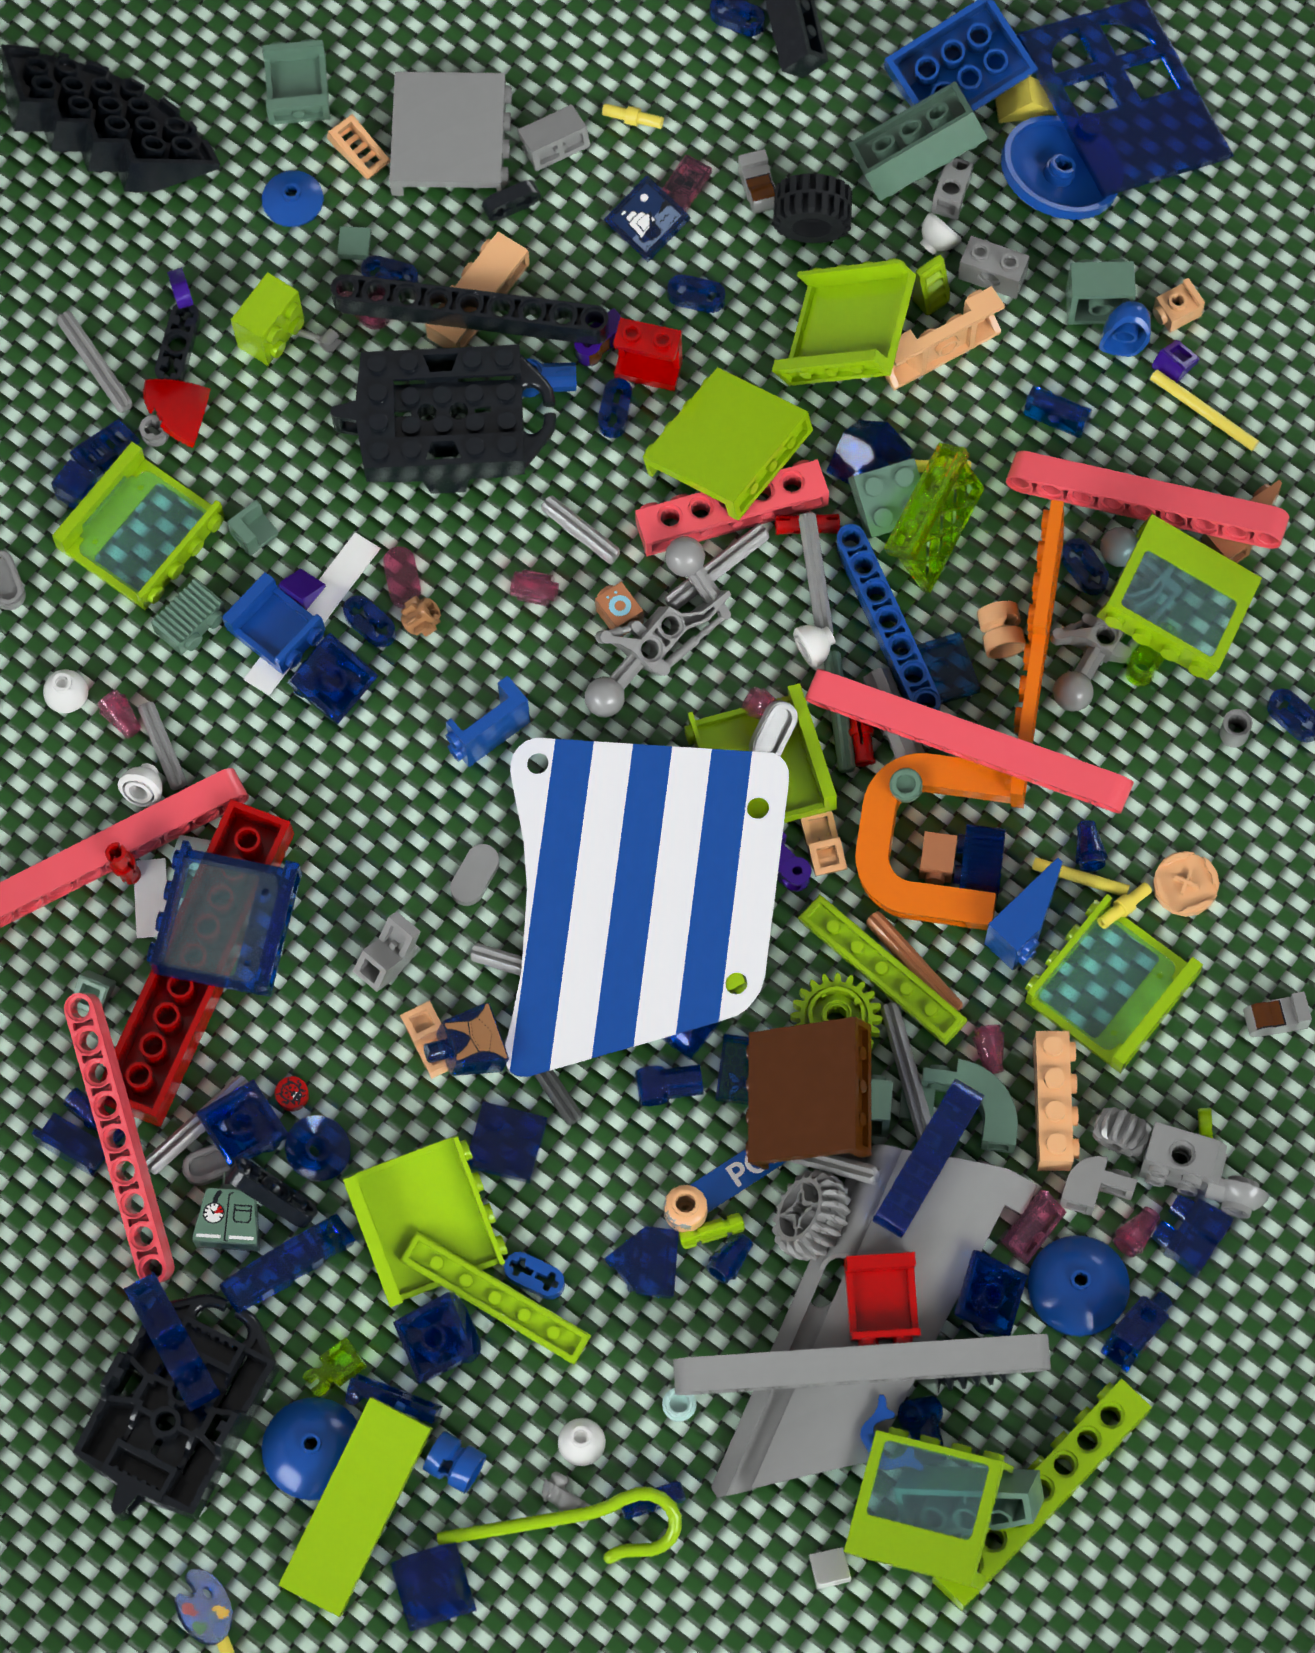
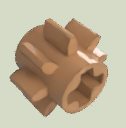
M414 596L405 603L406 607L401 610V622L409 633L416 636L422 633L427 637L437 630L436 625L440 623L441 613L438 605L432 599L424 597L419 600L417 596Z

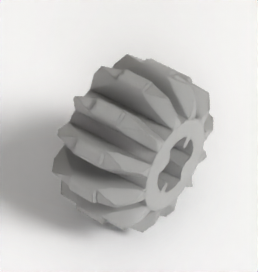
M1116 1107L1103 1108L1095 1122L1092 1136L1100 1145L1105 1146L1108 1150L1124 1154L1127 1157L1141 1156L1143 1150L1146 1149L1152 1128L1144 1119L1137 1117L1136 1114H1131L1126 1110H1120Z

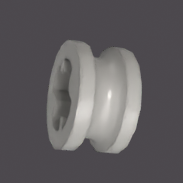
M157 415L145 417L141 421L139 428L143 441L152 447L163 445L169 438V434L160 427L162 422L158 419ZM154 426L156 429H159L160 434L155 436L154 433H150L149 428Z

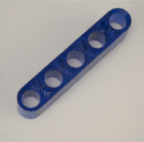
M954 1079L872 1219L873 1222L898 1237H903L985 1095L958 1079Z

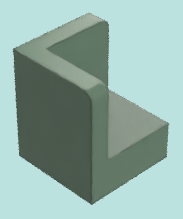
M257 500L227 521L230 535L249 556L278 536V530L263 514L261 504Z

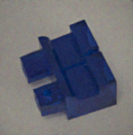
M1178 1195L1168 1212L1182 1220L1183 1223L1177 1230L1162 1220L1151 1238L1161 1247L1165 1248L1164 1256L1170 1259L1173 1258L1186 1268L1185 1271L1197 1278L1235 1218L1201 1198H1198L1195 1203L1189 1198Z

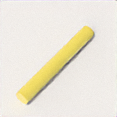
M1035 857L1032 870L1043 872L1052 862ZM1062 865L1059 878L1119 896L1128 894L1130 887L1128 884Z

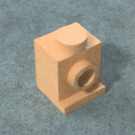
M1187 278L1183 280L1182 284L1156 297L1153 314L1160 325L1164 324L1169 333L1201 317L1205 301L1190 279Z

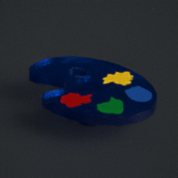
M191 1569L185 1575V1579L192 1589L194 1597L180 1593L177 1594L174 1599L176 1612L184 1629L195 1640L205 1645H216L226 1638L231 1629V1603L225 1589L217 1578L202 1569ZM203 1589L210 1592L211 1598L204 1595Z

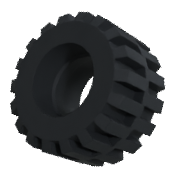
M806 173L785 178L776 185L773 226L780 235L798 242L825 243L838 240L850 231L852 191L851 187L845 184L843 180L836 179V177L830 175Z

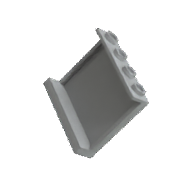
M395 72L389 179L392 196H404V187L497 188V192L503 190V186H508L509 168L503 166L504 158L510 157V140L505 139V131L511 130V112H506V104L512 103V85H506L505 73Z

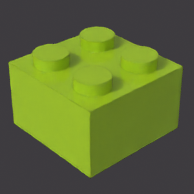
M267 272L231 318L237 347L267 366L274 358H279L285 350L288 339L292 334L296 335L304 324L298 290Z

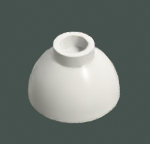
M928 213L922 225L923 240L920 242L924 248L934 255L937 251H947L961 243V237L935 214Z
M804 625L794 629V640L807 664L813 668L822 665L829 655L831 645L836 643L830 629L827 626L821 629L814 625Z
M68 669L58 670L52 673L44 684L43 694L45 702L56 712H74L86 702L88 685L79 673Z
M144 763L141 766L129 769L118 781L120 793L127 801L134 805L150 807L161 799L162 782L158 776L157 768L151 764Z
M577 1418L569 1421L563 1426L558 1437L560 1454L567 1462L576 1466H587L596 1462L605 1449L606 1440L603 1430L596 1422L587 1418Z

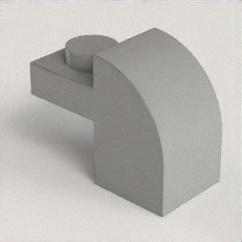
M396 911L388 917L379 938L362 950L352 972L378 992L395 979L411 961L419 948L415 943L421 931Z
M1093 1156L1077 1163L1070 1171L1059 1207L1091 1216L1099 1191L1131 1200L1137 1179L1131 1178V1174L1123 1170L1112 1169L1111 1172L1106 1171L1108 1157Z

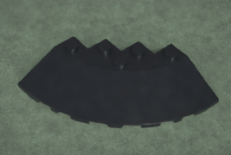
M1 44L0 52L7 108L14 131L27 133L45 132L51 151L63 153L81 152L87 171L98 173L118 172L124 192H156L220 168V162L208 140H203L197 134L198 127L192 121L186 122L180 116L181 110L167 99L162 98L158 101L144 93V84L133 78L123 80L109 73V67L87 60L85 64L70 59L69 54L59 52L58 57L41 54L40 48Z

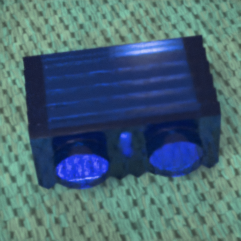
M966 825L965 834L959 833L956 853H962L963 856L962 865L955 864L953 884H959V888L996 893L998 898L1006 829Z

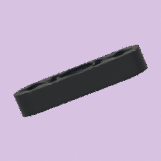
M177 304L173 306L155 365L157 379L184 381L200 325V315L195 304L182 309H178ZM189 312L191 318L186 319L185 330L181 329L182 322L180 317ZM181 338L186 341L185 348L180 351H173L169 348L170 342L174 339ZM170 359L174 360L175 373H171L170 377H165L164 372L169 371L171 366Z
M238 1158L227 1171V1178L234 1187L297 1227L306 1228L318 1213L316 1205L309 1198L248 1159Z

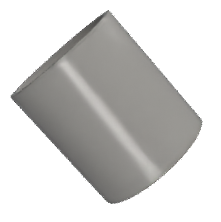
M1233 709L1227 712L1219 732L1221 741L1233 748L1244 745L1253 724L1251 716L1242 709ZM1238 724L1244 731L1235 733L1229 729L1228 725Z

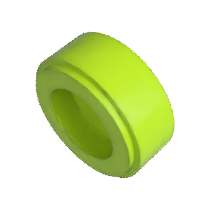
M1200 1108L1198 1110L1199 1135L1213 1138L1211 1108Z

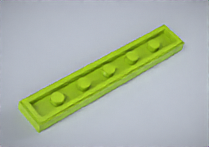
M819 894L798 917L799 922L893 1002H896L900 1008L945 1046L968 1022L965 1016L822 895Z
M417 1231L399 1260L573 1365L577 1362L592 1336Z

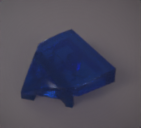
M645 1226L607 1255L604 1260L610 1267L613 1266L627 1284L629 1292L635 1290L640 1295L670 1299L674 1297L679 1231Z

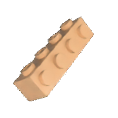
M1036 1031L1033 1040L1037 1171H1071L1074 1159H1079L1080 1152L1079 1139H1073V1126H1078V1106H1072V1094H1077V1074H1071L1070 1062L1076 1061V1042H1070L1069 1031Z

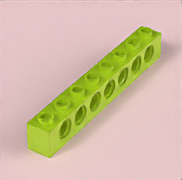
M1122 1378L1115 1386L1109 1382L1096 1396L1100 1402L1092 1410L1086 1406L1073 1420L1077 1426L1069 1434L1062 1431L1050 1444L1054 1450L1045 1459L1041 1455L1038 1456L1027 1468V1470H1039L1041 1484L1048 1489L1049 1496L1044 1499L1034 1523L994 1531L988 1528L987 1534L994 1533L1001 1538L1002 1546L994 1550L987 1548L985 1544L983 1546L977 1573L986 1576L983 1588L1149 1414L1152 1406ZM1103 1411H1112L1117 1415L1119 1421L1113 1426L1106 1425L1101 1420L1100 1414ZM1081 1435H1089L1095 1441V1448L1092 1450L1082 1449L1077 1443V1438ZM1059 1459L1068 1461L1072 1466V1472L1067 1475L1059 1474L1054 1468V1462ZM972 1535L962 1536L961 1539L968 1540ZM935 1577L932 1579V1583L961 1611L981 1591V1589Z

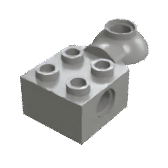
M1155 1122L1138 1175L1145 1178L1144 1181L1156 1187H1164L1165 1184L1176 1187L1179 1193L1186 1196L1196 1197L1197 1194L1203 1195L1204 1198L1221 1202V1211L1244 1219L1250 1218L1252 1211L1262 1207L1269 1199V1194L1259 1188L1260 1185L1252 1179L1234 1175L1229 1176L1228 1179L1221 1178L1227 1158V1146L1222 1141ZM1174 1160H1179V1161L1182 1162L1183 1164H1179V1163L1175 1162Z

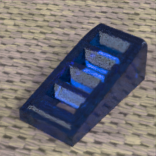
M118 419L80 443L69 453L72 461L93 482L111 467L131 442L137 445L140 443V440ZM119 431L127 440L122 443L114 434ZM109 439L116 448L111 449L105 442ZM101 447L106 454L102 456L96 449ZM91 454L96 461L91 462L87 457Z

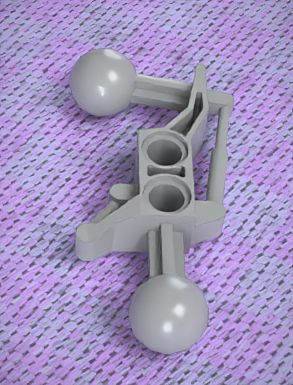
M1115 527L1104 534L1101 539L1100 550L1107 563L1115 567H1125L1138 541L1135 532L1126 527ZM1144 554L1136 572L1152 586L1147 590L1131 595L1125 594L1122 599V605L1141 615L1154 606L1160 593L1164 590L1169 596L1152 617L1147 619L1156 624L1157 619L1181 593V588L1169 579L1174 567L1170 565L1164 571ZM1085 613L1081 620L1075 624L1071 623L1064 628H1055L1050 637V641L1054 645H1072L1085 651L1075 670L1062 674L1055 681L1053 695L1056 703L1063 710L1070 712L1086 708L1091 703L1094 695L1091 679L1101 662L1103 661L1106 664L1108 661L1127 663L1139 643L1134 641L1133 638L1127 645L1121 643L1120 640L1124 632L1109 627L1104 620L1089 613ZM1104 635L1109 638L1111 643L1103 644L1098 641L1096 636Z
M680 536L674 539L666 548L665 561L667 567L674 574L688 577L704 600L703 603L691 612L680 613L670 606H660L644 624L639 621H630L625 627L621 628L619 626L608 631L601 630L596 633L595 639L598 643L612 644L627 655L610 677H599L588 684L585 691V704L589 711L596 716L606 718L615 715L621 710L625 702L624 689L640 670H646L659 676L668 675L670 668L698 645L703 637L723 620L731 617V613L724 603L732 594L729 590L720 591L703 567L705 552L703 546L696 539L689 536ZM717 613L718 617L696 636H692L666 660L662 659L687 629L709 621ZM665 618H668L671 623V629L667 634L662 630V622ZM627 632H631L634 635L632 638L620 637ZM645 641L650 645V654L647 657H644L641 652L642 644Z

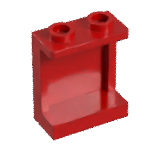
M620 317L613 342V347L618 349L619 354L614 378L675 391L683 364L682 331Z
M915 1252L845 1257L844 1269L850 1342L858 1341V1346L879 1345V1340L892 1339L893 1344L913 1342V1338L921 1336V1329L918 1325L914 1267L916 1266Z

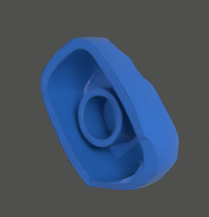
M1127 301L1120 304L1106 320L1099 349L1104 353L1132 357L1140 353L1148 345L1151 337V318L1147 308L1136 301Z

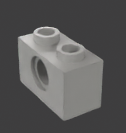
M971 236L960 261L958 279L986 289L992 286L997 293L1017 299L1027 275L1030 256Z

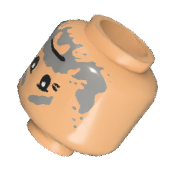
M680 1185L672 1189L664 1201V1216L668 1225L675 1231L682 1233L695 1231L701 1227L707 1217V1200L703 1192L690 1185Z

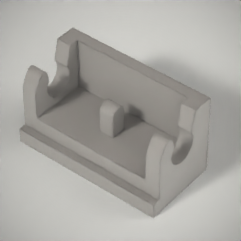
M572 104L517 130L524 144L522 149L536 172L590 147L587 126Z

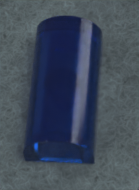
M1034 385L1027 396L1023 414L1081 438L1091 417L1092 409Z

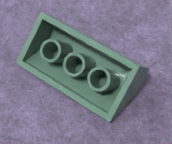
M955 81L851 141L848 145L879 201H882L887 197L895 195L899 190L914 181L921 180L940 166L950 163L954 158L966 151L976 148L988 138Z

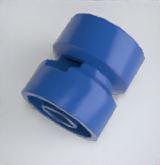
M444 1431L431 1448L422 1469L437 1479L446 1477L449 1486L465 1494L478 1477L487 1455L471 1445L466 1448L462 1447L460 1439Z

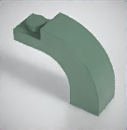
M958 1059L956 1072L950 1071V1068L944 1065H931L930 1068H923L922 1087L935 1088V1091L964 1096L978 1108L983 1121L980 1149L1014 1154L1018 1132L1016 1108L1009 1091L993 1073L976 1063Z

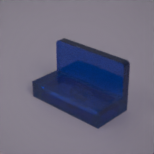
M56 1113L51 1115L41 1131L35 1128L31 1133L37 1144L92 1177L105 1159L99 1139Z

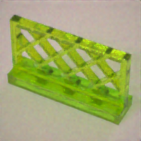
M938 443L883 548L889 556L899 558L923 592L931 593L985 489L967 463L970 454L965 447ZM967 485H970L972 489L967 497ZM954 489H957V503H954ZM953 511H956V520L953 524ZM943 515V529L940 530V516ZM940 537H943L942 547L939 551ZM930 541L929 556H926L927 542ZM929 563V572L926 576V564Z

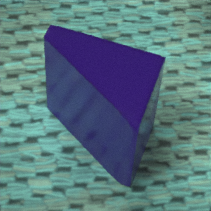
M1175 340L1160 350L1152 363V367L1155 370L1158 369L1177 383L1199 362L1200 358L1179 340Z
M301 568L283 579L278 585L280 590L306 610L326 587L323 582Z

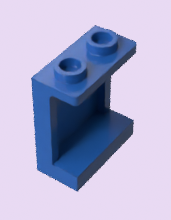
M266 572L222 616L227 631L282 675L289 668L293 669L299 664L303 653L310 645L315 646L322 639L326 630L322 617L318 614L313 616L280 590L276 585L275 579Z
M508 675L497 683L500 704L465 730H461L452 718L446 721L447 734L445 736L450 743L447 748L458 762L463 760L468 767L472 766L530 723L528 699Z

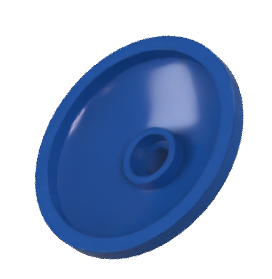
M1067 1236L1051 1242L1037 1255L1028 1276V1295L1034 1311L1046 1325L1065 1335L1082 1337L1106 1330L1121 1316L1129 1298V1276L1122 1259L1110 1246L1092 1237ZM1076 1276H1084L1087 1283L1083 1286L1077 1285L1074 1280Z
M318 1397L303 1398L282 1408L268 1424L262 1441L264 1467L273 1483L284 1493L297 1499L308 1501L320 1500L358 1423L355 1417L339 1403ZM309 1439L317 1441V1446L313 1450L305 1448V1443Z

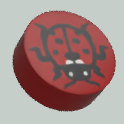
M289 1076L277 1084L275 1097L279 1106L284 1110L298 1111L307 1104L309 1090L302 1079Z

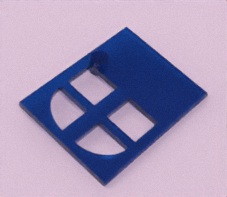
M1148 0L1127 1L1018 33V39L1039 69L1035 73L1102 197L1228 160L1234 156ZM1100 25H1120L1131 28L1144 35L1153 45L1116 55ZM1077 32L1093 63L1055 73L1052 64L1054 47L1066 36ZM1162 59L1178 89L1141 100L1124 69ZM1101 76L1118 107L1096 114L1084 113L1079 117L1064 87Z

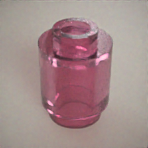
M526 569L522 572L515 571L511 581L510 596L517 597L518 601L548 607L550 601H556L559 583L554 582V575Z

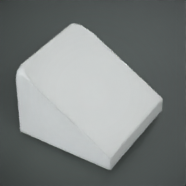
M843 1547L809 1555L817 1589L851 1582V1575Z

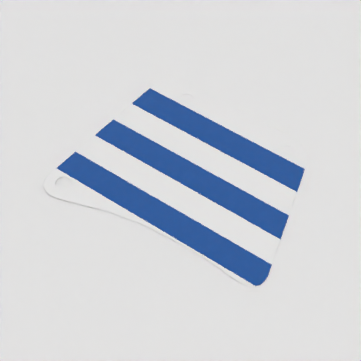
M534 738L521 744L513 754L510 773L524 841L527 898L522 969L511 1025L505 1044V1052L508 1058H505L504 1062L509 1071L516 1076L530 1077L714 1024L737 1016L745 1011L760 993L766 974L789 786V770L784 760L771 752ZM536 753L544 754L548 759V767L541 774H534L527 767L528 759ZM754 798H763L769 805L768 813L759 819L752 818L747 812L748 803ZM733 973H741L747 979V988L740 994H732L726 988V979Z

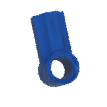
M526 358L549 382L554 392L576 391L575 363H539L535 359ZM527 388L522 392L523 397L530 398L535 397L540 392L535 388Z

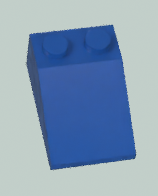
M1059 858L1053 861L988 924L984 944L1012 971L1019 964L1023 967L1026 966L1037 954L1035 949L1040 943L1038 940L1063 863Z

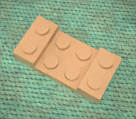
M991 286L983 291L978 289L972 292L964 302L963 315L956 314L952 316L945 325L937 329L930 328L924 331L918 339L911 329L901 334L891 375L884 376L894 391L1001 334V329L994 314L1003 310L1005 305Z

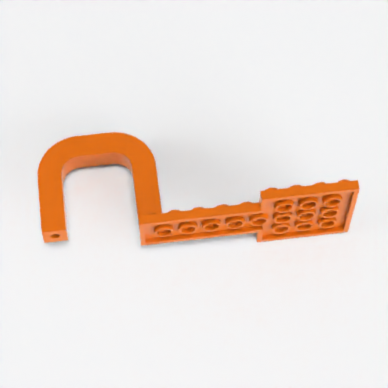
M1051 500L1050 510L1043 509L1041 522L1042 541L1038 543L1036 557L1037 572H1034L1032 584L1033 604L1029 605L1027 619L1029 641L1028 644H1025L1023 656V671L1028 672L1027 676L1021 675L1018 694L1019 702H1022L1023 706L1016 707L1014 718V733L1018 734V739L1032 744L1034 741L1044 664L1047 659L1064 541V501ZM914 753L891 761L873 777L864 795L855 854L857 872L864 891L879 908L899 918L987 930L988 924L994 919L997 901L996 893L907 881L900 878L890 866L891 848L897 810L902 802L896 800L891 794L890 779L897 770L910 768L920 775L923 784L922 792L1010 803L1011 807L1024 809L1027 781L959 757Z

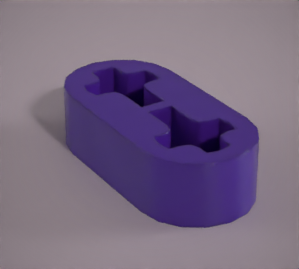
M182 267L167 271L178 309L193 306V300Z

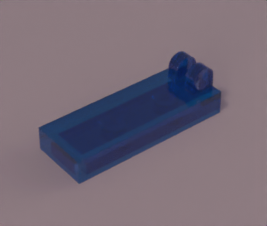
M357 1374L356 1378L352 1377L350 1379L345 1397L349 1405H356L363 1397L367 1399L373 1397L393 1408L399 1400L406 1405L403 1413L432 1424L439 1419L443 1409L442 1405L361 1374Z

